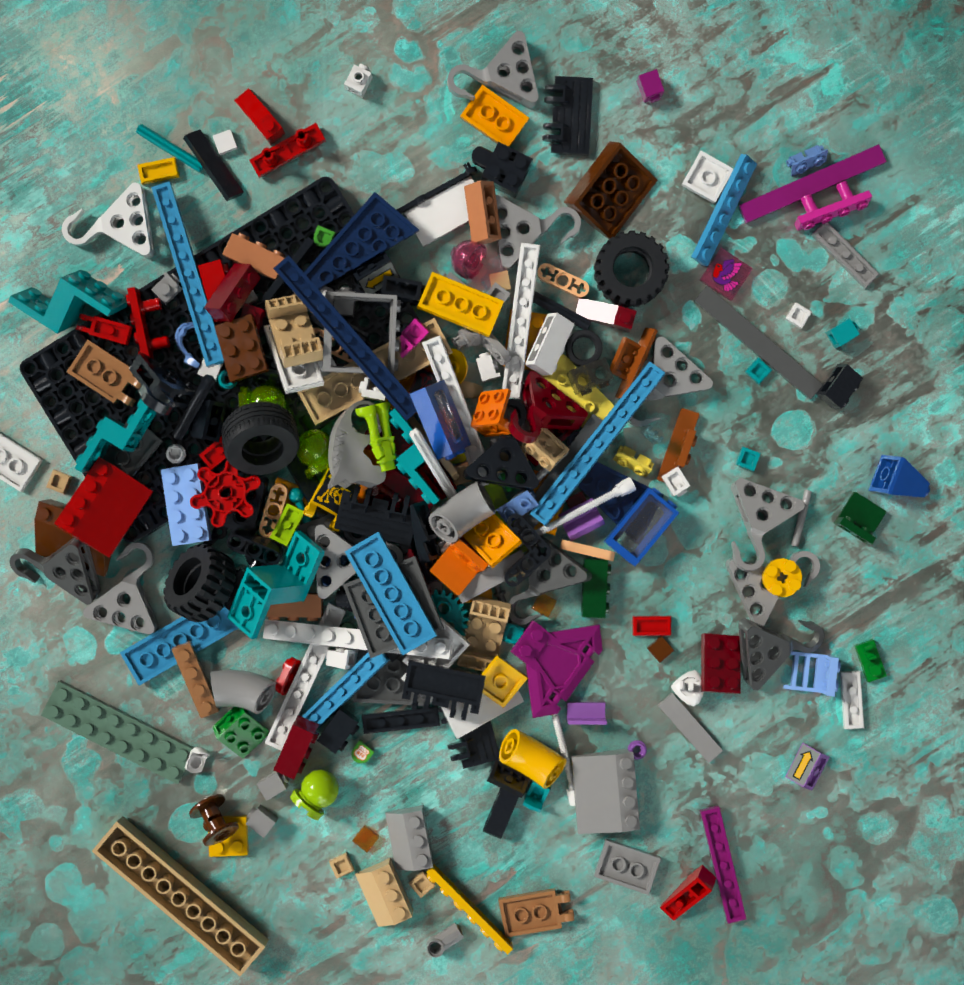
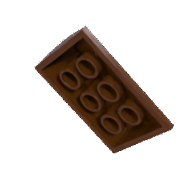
M610 141L565 199L564 203L569 208L574 209L585 222L607 239L616 236L658 180L622 143Z
M52 499L39 501L34 519L35 553L48 557L74 538L54 524L67 504ZM81 547L82 554H84L85 550ZM90 547L97 575L106 577L111 557L108 558ZM84 562L86 569H89V565Z

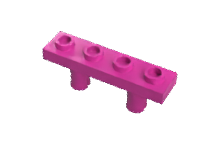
M843 181L836 187L842 200L822 208H817L812 195L808 194L801 198L806 214L798 216L794 225L797 231L802 229L809 230L815 224H825L834 217H844L856 209L858 211L863 210L868 206L872 198L870 191L853 195L847 181Z

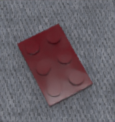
M701 634V692L741 694L739 636Z

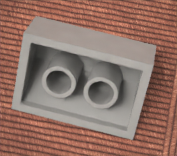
M423 805L385 812L396 870L417 871L433 868L434 860Z

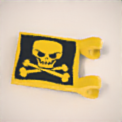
M327 468L303 514L312 518L317 506L335 515L329 528L338 532L340 529H335L334 527L343 490L351 492L349 501H352L356 484H352L347 488L337 484L328 489L332 475L330 469Z

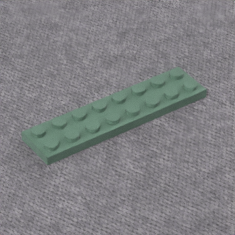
M61 680L58 681L41 716L176 784L180 783L186 771L187 758L190 751L194 748Z

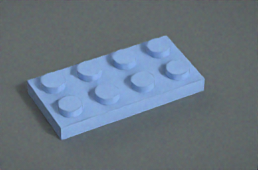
M200 463L161 469L172 546L212 540L207 506L194 509L190 505L191 498L204 491L203 481L197 476L198 470L201 468Z

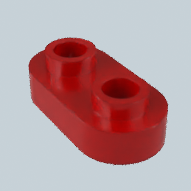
M291 657L284 662L280 677L275 681L276 692L281 695L288 693L300 667V660Z

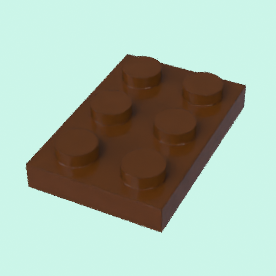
M252 314L234 319L232 322H225L214 326L231 383L269 371Z

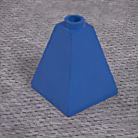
M882 455L869 491L925 498L930 492V483L905 458Z

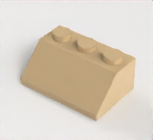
M391 858L355 873L378 927L396 925L413 917V908Z

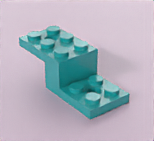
M140 399L137 404V411L127 421L128 426L117 419L109 417L101 419L96 426V433L88 439L86 443L87 448L84 453L77 457L75 469L88 473L99 457L103 459L111 444L121 450L134 452L157 412L149 408Z
M394 408L389 413L391 416L389 420L397 430L401 428L404 431L402 436L411 444L413 440L409 433L412 431V428ZM413 444L396 458L398 462L396 466L402 474L407 473L411 477L408 481L415 489H421L423 492L421 497L426 503L435 505L440 499L416 471L425 463V460L416 445Z

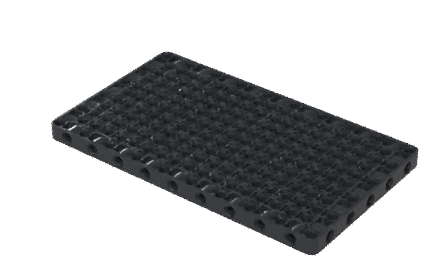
M322 177L232 233L235 235L239 233L244 234L254 244L258 241L267 246L269 241H276V246L273 249H266L271 252L277 250L285 254V258L288 255L292 258L296 247H300L306 238L309 237L311 239L314 237L318 225L326 229L334 227L337 235L345 226L342 224V220L345 217L352 218L355 214L333 179ZM324 185H331V190L323 192L322 188ZM292 205H299L296 212L289 211ZM318 211H325V216L318 219L316 218V213ZM308 221L309 225L307 228L301 229L299 227L300 223ZM259 225H266L264 232H257ZM286 231H292V236L289 239L283 238V234ZM232 233L194 255L196 264L201 265L221 259L224 264H228L230 270L236 262L226 258L222 253ZM316 245L299 268L305 272L303 270L304 265L307 263L312 264L324 249ZM176 267L167 272L170 275L174 273L179 278ZM352 271L326 286L331 288L333 292L340 290L342 286L346 285L353 289L352 292L364 293L360 284L356 283V278ZM259 274L261 278L253 290L255 294L263 293L264 296L274 280ZM164 275L139 289L142 301L159 298L151 289ZM286 284L276 298L296 294ZM182 289L167 304L161 300L162 309H159L161 312L159 319L154 320L153 318L154 312L158 310L146 312L145 318L150 337H163V330L166 327L171 328V333L168 335L170 347L154 350V360L157 361V356L160 353H164L165 359L160 364L170 370L173 369L175 373L193 383L194 377L198 376L197 373L203 360L199 356L201 347L198 338L195 342H190L189 340L190 335L196 333L195 328L187 330L186 335L182 338V343L186 351L194 356L193 358L200 363L199 367L194 368L190 366L188 369H185L183 366L185 355L182 351L174 352L173 350L176 344L175 333L180 326V319L187 317V323L193 322ZM381 290L377 291L375 294H381ZM176 300L177 307L171 310L169 305L172 301ZM262 300L251 304L265 310V303ZM356 301L359 303V308L355 311L354 317L343 316L346 322L369 334L366 345L373 351L389 342V333L386 332V327L390 321V303ZM401 302L400 312H397L396 320H400V331L396 332V338L402 335V331L410 324L402 321L404 315L410 314L413 317L412 321L415 318L419 320L408 303ZM127 307L110 316H106L102 312L96 316L132 326L133 331L128 346L111 341V348L106 350L104 345L109 340L89 335V333L76 330L75 328L26 358L20 364L22 376L75 462L77 457L84 453L87 448L86 443L88 439L96 433V426L103 419L102 412L104 410H108L109 418L117 419L125 424L129 417L135 414L138 409L137 404L141 397L139 399L135 398L134 393L138 388L132 384H129L124 393L135 399L136 402L133 407L125 404V407L120 409L118 403L114 404L90 387L83 386L81 381L67 373V370L87 340L95 343L114 357H121L122 362L128 366L132 365L138 353L136 356H132L131 349L137 347L139 352L140 347L134 338L136 328L131 323V313L127 312ZM384 308L386 314L383 317L376 316L377 309ZM238 311L234 319L240 318L241 312ZM268 318L264 319L259 337L265 335L264 326L269 325ZM368 318L370 320L369 325L361 327V319ZM87 321L82 326L91 328L92 322ZM311 322L312 328H317V325ZM320 332L315 334V337H319L320 341L324 342V338L320 336ZM373 334L380 336V340L375 344L370 342V336ZM267 341L262 347L264 354L269 355L271 350ZM336 343L334 347H331V351H337L340 345ZM67 344L68 351L63 354L62 347ZM331 354V356H332V358H333V360H334V362L336 363L337 366H342V367H343V366H345V365L348 364V362H345V363H343V364H339V363L337 362V358H338V357H336V356H334V355ZM225 363L223 364L221 372L226 370ZM34 364L36 367L35 372L31 374L29 368ZM58 371L62 372L60 380H57L55 377ZM227 376L225 378V381L227 383H230L229 377ZM253 377L238 382L234 388L227 389L224 392H221L217 379V382L213 384L210 390L212 401L227 404L224 421L234 410L243 405L260 401L273 403V396L279 394L281 401L278 405L289 410L296 421L297 427L301 428L300 442L337 420L343 413L341 412L316 426L307 409L303 411L299 409L298 404L302 400L298 392L295 394H285L284 389L273 385L264 388L262 384L253 381ZM71 387L72 394L67 397L66 389ZM249 388H253L255 391L254 396L251 398L246 396V391ZM97 393L99 399L96 403H93L92 396ZM54 397L56 403L51 407L49 401ZM232 398H237L238 405L235 408L230 407V400ZM81 403L82 411L77 413L76 405ZM175 406L169 415L157 412L148 427L163 442L156 449L155 457L149 458L133 478L143 484L142 477L148 475L149 483L144 486L153 492L158 491L160 498L154 501L152 495L150 496L123 537L127 542H138L169 523L168 517L166 518L162 515L166 502L162 475L158 472L159 466L163 464L166 468L197 463L201 465L203 462L199 454L207 449L210 444H208L207 440L191 437L193 422L188 429L189 435L183 438V440H176L172 435L187 408ZM173 412H177L179 415L178 420L175 422L171 420ZM90 419L93 424L90 429H87L86 422ZM157 422L162 424V429L159 432H156L154 428ZM74 429L76 436L74 439H71L69 433ZM260 435L255 441H252L251 439L248 441L262 442L272 438L273 436ZM167 438L172 440V445L179 444L186 450V457L179 465L170 462L166 457L168 448L165 447L164 443ZM194 444H197L199 447V451L197 454L193 455L191 453V447ZM227 459L211 471L214 473L222 472ZM238 470V474L240 477L243 478L244 476L248 475L247 473H243ZM132 527L137 531V535L134 538L129 534Z

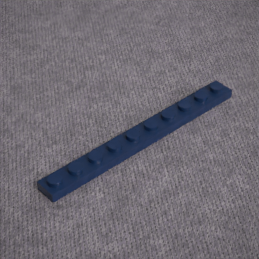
M288 255L273 268L275 272L406 421L417 411L410 394Z

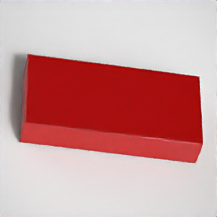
M632 616V635L669 636L671 635V616Z

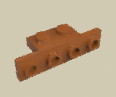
M646 327L639 343L627 337L622 338L608 370L609 373L622 379L615 395L616 398L620 399L641 373L642 366L648 358L649 350L656 340L658 330Z
M681 408L657 476L658 481L664 482L661 476L678 466L681 469L689 464L691 446H695L698 438L695 435L696 430L694 429L699 413Z

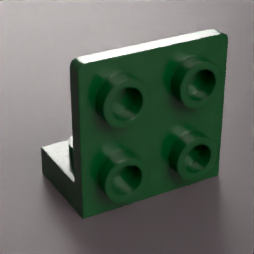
M853 492L834 524L865 544H873L876 540L873 533L885 516L886 511L859 493Z

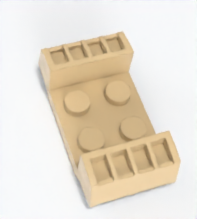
M296 295L265 300V310L284 368L319 360L322 361L323 349L320 338L315 337L307 313V307Z
M481 596L473 598L468 616L469 620L467 621L469 627L465 629L466 635L463 636L470 642V645L458 657V666L484 671L492 660L499 655L511 609L510 603Z

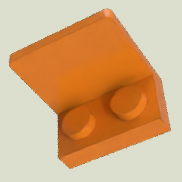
M506 388L481 392L470 426L485 437L511 434L508 427L510 424L509 420L504 418L511 390Z
M458 539L449 545L431 567L430 572L458 596L478 572L484 571L489 564L462 540Z

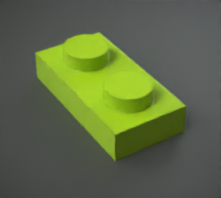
M287 503L270 538L288 547L304 517L303 511Z

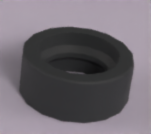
M579 330L572 334L565 348L568 359L575 366L588 367L596 363L603 349L599 336L589 330ZM583 337L589 338L595 345L594 355L586 360L577 358L573 353L574 342Z

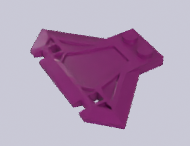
M532 621L510 652L526 664L532 718L559 713L561 710L557 705L561 699L565 702L568 700L593 665L594 661L591 659L593 653L595 652L600 655L603 650L599 624L548 632L537 622ZM587 646L588 649L583 653L582 650ZM552 693H554L555 695H554L553 698L550 700V699H549L550 695H551Z

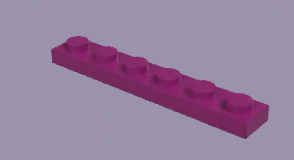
M714 806L702 809L700 814L726 921L729 924L746 920L720 807Z

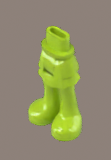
M389 401L355 409L356 415L365 418L367 421L370 445L376 459L379 460L376 462L377 464L380 463L381 472L396 469L394 462L396 460L394 436L391 434L389 410L391 408ZM376 414L380 420L382 437H380Z

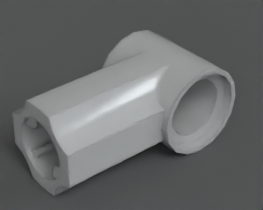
M456 922L428 939L427 951L430 956H441L445 950L464 938ZM434 942L441 945L437 950L432 949L430 946Z

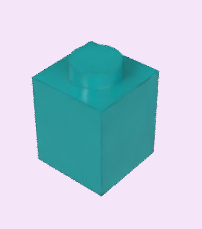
M850 318L825 332L835 349L860 335L858 325L855 321H851Z

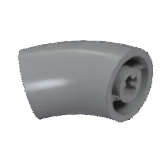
M477 481L455 494L432 512L429 516V524L438 537L446 542L454 543L477 524L494 515L496 511L486 489Z
M216 670L210 672L212 691L217 708L239 707L259 714L268 706L276 692L275 681L253 672L243 670Z

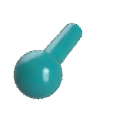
M299 488L291 489L288 494L290 501L295 503L298 509L304 511L305 505L302 501L304 494ZM305 515L302 518L303 523L311 521L310 517Z

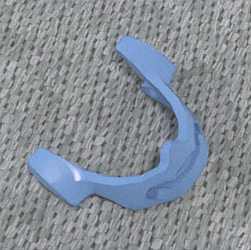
M193 322L183 323L177 328L175 333L177 347L185 355L184 362L194 368H198L200 363L193 358L194 356L186 351L182 343L183 336L186 335L188 329L194 328Z

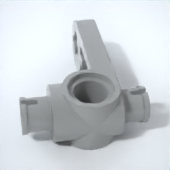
M462 328L458 331V336L452 338V343L456 349H460L462 346L468 348L482 344L499 364L505 365L511 360L506 348L492 333L488 338L467 328Z

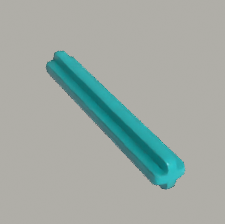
M140 124L136 129L138 135L198 172L203 170L197 158L143 124Z

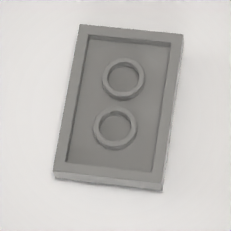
M605 839L594 877L649 895L661 858L660 856Z

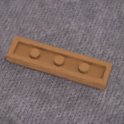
M191 641L172 647L171 650L200 718L219 712L220 709L216 707L212 690Z

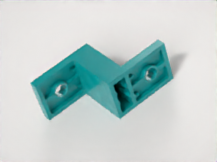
M78 270L61 277L52 299L41 294V291L31 287L11 295L8 301L57 334L77 325L79 315L82 314L86 303L106 316H110L126 308L128 305L121 293L111 290L104 282L97 281L88 272Z
M295 531L282 564L246 568L227 618L250 639H256L270 605L305 601L325 550L303 532Z

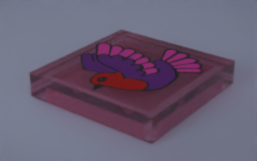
M720 248L699 281L729 301H732L753 268L723 248Z

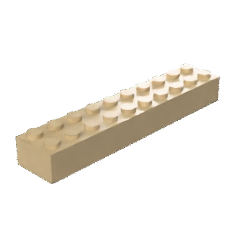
M124 816L112 826L92 850L95 855L237 975L241 976L266 947L269 940L266 936Z

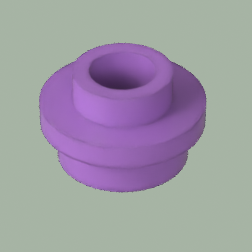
M634 740L628 745L627 750L634 752L635 760L642 759L647 753L646 745L640 740ZM636 746L640 747V751L638 753L634 752V748Z

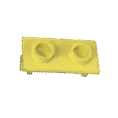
M620 445L612 460L622 467L633 470L639 476L647 477L654 465L651 462L652 459L642 454H639L636 459L634 458L636 451L626 445L624 447Z

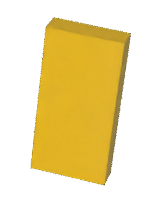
M175 157L137 165L142 185L180 177Z

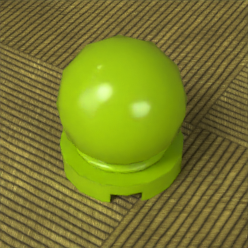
M321 769L314 770L305 776L301 783V790L294 789L290 798L298 808L303 806L309 811L306 814L307 816L318 821L324 815L322 808L328 807L335 802L339 793V783L331 772Z

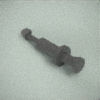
M501 583L494 586L496 590L493 594L494 597H497L498 601L506 602L504 596L506 591L501 590ZM508 617V623H512L513 621Z

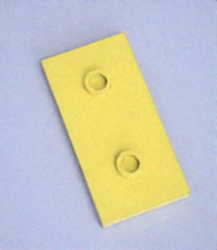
M562 354L558 360L556 371L552 375H544L542 377L588 412V416L581 425V428H583L592 414L604 420L614 405ZM537 382L543 389H545L544 384ZM551 394L556 400H561L558 395ZM567 406L570 411L576 412L572 406Z

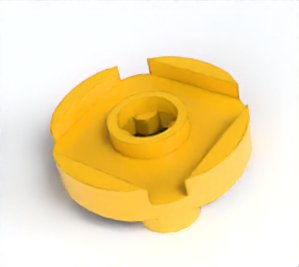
M777 558L767 564L762 573V582L765 589L771 594L779 597H788L801 588L802 573L794 561ZM781 572L787 575L784 583L777 580Z

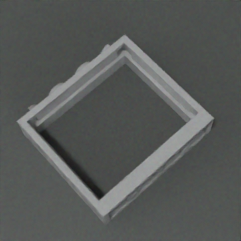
M326 291L325 298L332 306L333 300L390 303L388 370L394 375V371H398V359H395V351L399 352V340H396V332L400 331V320H396L397 312H400L401 300H397V295ZM324 328L323 372L365 374L359 367L331 366L332 336Z

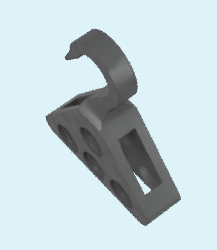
M543 535L541 538L551 549L549 558L529 575V589L513 596L509 601L511 604L509 617L513 622L520 625L529 624L544 615L538 614L528 616L527 618L519 617L516 613V604L520 600L541 596L546 592L587 582L592 578V574L588 569ZM538 539L534 545L530 546L531 549H533L534 546L538 549L539 552L537 553V555H546V552L542 553L540 551V546L538 545V542H541L540 539ZM557 554H559L562 559L559 565L555 563V556ZM528 559V563L530 565L528 569H530L533 566V562L531 559ZM572 566H575L577 569L575 576L570 574ZM546 570H548L551 575L549 580H546L544 578V572Z
M72 538L48 557H42L30 549L21 548L10 558L9 562L12 570L20 577L34 583L40 578L38 574L21 563V558L37 567L44 573L46 578L86 605H90L101 591L90 547L76 538ZM81 547L85 550L84 554H82ZM84 562L89 565V569H86ZM89 578L93 580V585H90Z
M741 619L738 623L744 681L753 690H759L785 662L793 650L805 653L816 651L824 641L825 634L823 629L815 622L798 620L803 626L815 632L813 639L803 644L785 634L773 631L749 619Z

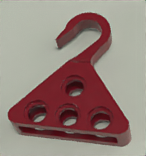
M530 371L522 383V394L531 432L524 431L519 426L516 409H514L510 416L508 427L512 436L523 443H533L541 434V428L578 430L587 418L588 412L540 374ZM536 382L544 384L545 389L539 387ZM551 394L558 395L561 400H556ZM546 402L552 406V409L546 405ZM567 406H572L576 412L570 411Z

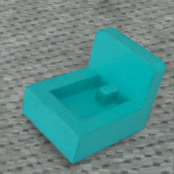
M532 780L525 793L523 806L540 813L543 803L551 790V786L544 789Z

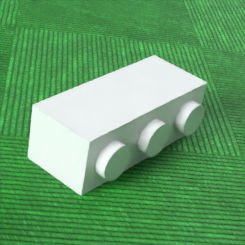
M559 313L547 314L525 365L542 376L552 375L557 369L560 356L565 351L566 342L573 333L574 323Z

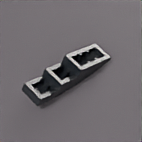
M384 275L381 294L397 295V300L417 306L426 285H422V282Z
M426 501L410 505L411 523L420 565L427 584L439 580L430 572V569L442 553L436 541L438 536L429 524L430 509Z

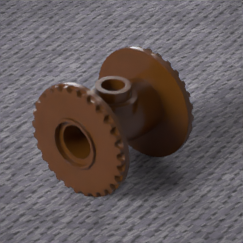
M216 794L203 799L189 811L190 818L202 817L204 829L210 832L202 841L205 846L218 844L232 836L239 829L238 822L226 823L221 815L219 807L225 802V797L222 794Z

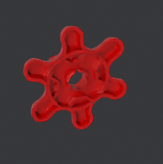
M226 461L225 468L220 473H214L208 467H202L198 470L197 476L204 482L205 489L201 494L194 495L191 498L190 505L194 509L210 507L213 511L211 523L214 527H222L226 522L227 515L233 511L238 512L244 518H249L253 515L254 508L247 502L246 497L250 491L260 487L261 480L258 476L253 475L248 478H242L238 474V469L234 468L228 461ZM224 489H231L230 497L221 496Z

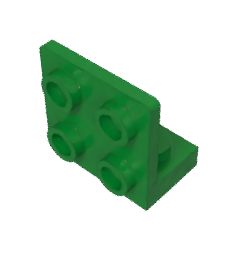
M233 707L212 727L217 740L241 758H245L270 732L265 726L249 715L248 710L239 707Z

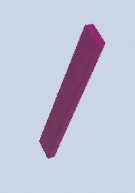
M878 144L739 205L738 208L745 224L800 201L802 197L808 194H816L880 166L887 161Z

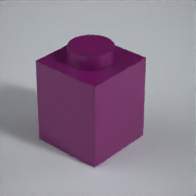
M657 69L639 75L636 82L643 102L649 101L654 103L660 100L664 93V88Z

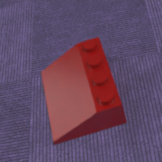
M99 457L54 524L60 530L110 558L153 491Z

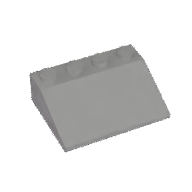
M618 749L571 756L578 834L617 833L639 830L634 752L627 749Z

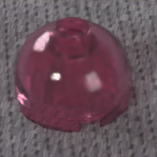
M465 240L455 246L450 254L451 265L455 273L467 280L468 278L473 279L483 266L480 262L482 257L486 258V246L472 240Z

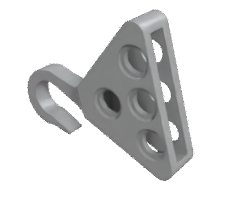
M516 31L483 70L463 64L457 65L451 69L447 78V87L454 96L474 101L475 96L454 84V77L456 75L466 74L484 86L527 108H533L539 97L525 34L522 31ZM514 49H520L522 54H516ZM518 68H524L527 73H520ZM499 71L507 72L508 76H501ZM522 86H528L531 91L525 92Z
M496 195L498 211L504 210L507 213L505 218H499L500 230L507 229L510 232L508 237L501 236L502 239L497 240L501 267L505 271L511 270L519 261L521 243L534 244L561 215L572 217L574 228L566 234L560 245L574 237L580 229V216L572 208H559L547 219H540L505 198ZM521 226H526L529 232L521 234L518 229ZM505 248H511L513 254L505 256L502 251Z
M658 337L653 343L652 363L664 371L665 375H670L673 378L672 385L665 384L663 377L645 401L706 391L713 386L712 379L665 337ZM664 348H668L671 351L670 358L663 356L662 350ZM678 361L685 363L686 368L684 371H680L677 368ZM692 374H697L700 377L698 384L692 382ZM632 416L628 422L633 426L643 427L660 418L639 421Z
M740 478L732 483L731 490L747 534L756 551L757 560L752 565L744 563L735 541L731 542L732 558L734 564L740 570L751 572L760 568L765 561V552L762 544L763 535L803 510L805 503L801 499ZM745 488H749L752 491V496L746 494ZM764 494L769 496L770 503L764 501ZM782 501L788 504V510L782 507ZM758 512L764 514V521L758 518Z
M321 524L315 528V543L325 550L324 556H328L331 563L328 567L320 563L316 573L317 594L319 598L326 599L356 574V571L351 562L348 566H344L340 562L341 556L346 555L344 551L354 545L325 524ZM323 536L328 537L330 540L328 547H323L320 544V539ZM386 542L389 549L396 553L397 563L403 561L402 550L397 545ZM324 575L331 578L330 586L323 585L322 577Z
M136 542L125 547L123 553L116 561L121 560L134 549L139 548L146 554L145 564L123 578L119 584L83 610V615L88 619L144 634H152L159 629V624L140 583V577L152 567L154 552L149 545ZM125 593L131 597L129 604L123 600ZM101 607L107 610L106 617L101 616ZM120 612L126 616L124 622H121L118 618ZM138 617H141L144 620L143 627L138 626Z
M798 551L792 554L789 560L796 563L801 557L810 559L812 569L803 584V587H807L812 579L818 575L820 562L815 554L809 551ZM733 558L728 559L725 563L749 619L764 626L779 596L771 594L761 586L762 573L766 567L761 566L751 572L744 571L743 578L738 579L736 572L739 568L734 564ZM743 561L744 563L749 564V565H752V564H753V563H749V562ZM781 572L777 580L784 583L787 575ZM747 586H750L752 588V593L750 596L746 597L744 595V589ZM759 604V612L753 614L752 606Z

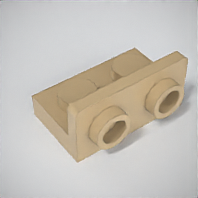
M541 428V434L535 442L522 444L525 451L532 455L548 471H551L570 450L547 428Z

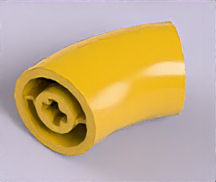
M512 729L506 735L499 751V759L502 764L522 773L544 789L550 787L557 780L567 762L563 756L547 745L517 729Z

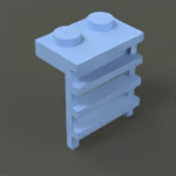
M792 651L790 654L793 655L790 685L783 684V689L818 692L826 696L835 697V692L838 691L839 687L838 680H836L837 673L840 672L841 668L839 658L833 655ZM799 656H805L802 686H796ZM810 657L816 658L813 688L807 687Z

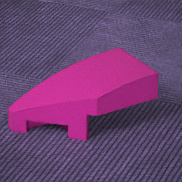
M417 318L400 335V355L402 358L409 354L430 333Z

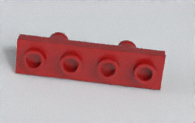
M314 123L305 129H298L293 136L275 146L264 148L259 155L251 158L249 161L258 177L261 178L326 142V139L317 123Z
M136 287L127 288L126 301L132 310L130 320L136 328L134 338L140 347L138 354L141 352L154 359V350L170 347L168 336L150 338L145 318L146 312L162 309L160 298L142 301L139 289Z

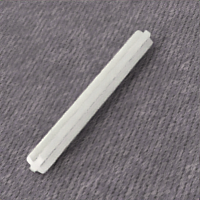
M414 428L409 433L411 439L445 495L450 499L457 494L456 490L418 428Z

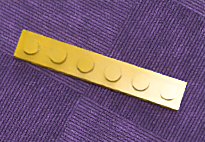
M433 864V868L426 869L427 878L432 883L436 882L441 887V892L446 897L450 896L454 900V905L460 911L464 910L468 914L467 918L474 925L477 923L481 927L480 930L485 937H491L495 941L494 945L499 951H504L508 955L513 950V943L435 864Z

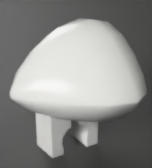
M696 670L683 674L671 685L675 694L691 706L699 704L704 692H701V674Z

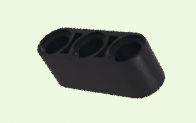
M243 528L233 529L226 542L229 549L267 565H277L284 552L281 544ZM233 537L240 538L241 542L235 541ZM251 544H256L259 549L253 548ZM269 552H275L278 556H272Z
M500 788L484 825L483 832L501 839L519 797Z

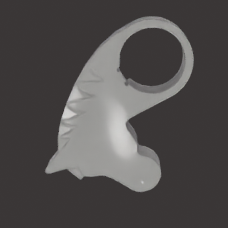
M364 400L358 401L347 408L336 420L329 440L328 462L332 476L328 489L337 484L343 488H347L352 484L373 488L384 482L386 472H381L380 466L372 465L371 460L363 452L364 448L370 443V435L357 433L358 431L354 427L352 428L353 424L351 421L353 410L374 405V403ZM376 414L379 433H381L380 420Z

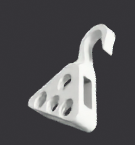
M136 182L132 183L82 238L75 239L70 232L72 225L84 214L85 211L82 208L75 214L68 216L62 224L64 238L75 246H85L98 235L104 234L148 259L152 258L155 253L146 191ZM140 198V204L133 206V201ZM143 217L142 224L136 225L137 218ZM124 220V225L121 228H117L118 221ZM146 236L145 243L139 244V238Z

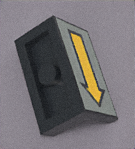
M385 251L352 271L364 293L374 294L382 289L384 275L400 278Z

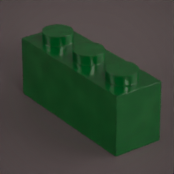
M583 559V566L591 572L592 578L590 581L582 583L581 616L606 618V614H609V602H606V597L610 595V583H607V576L611 575V564H608V560Z

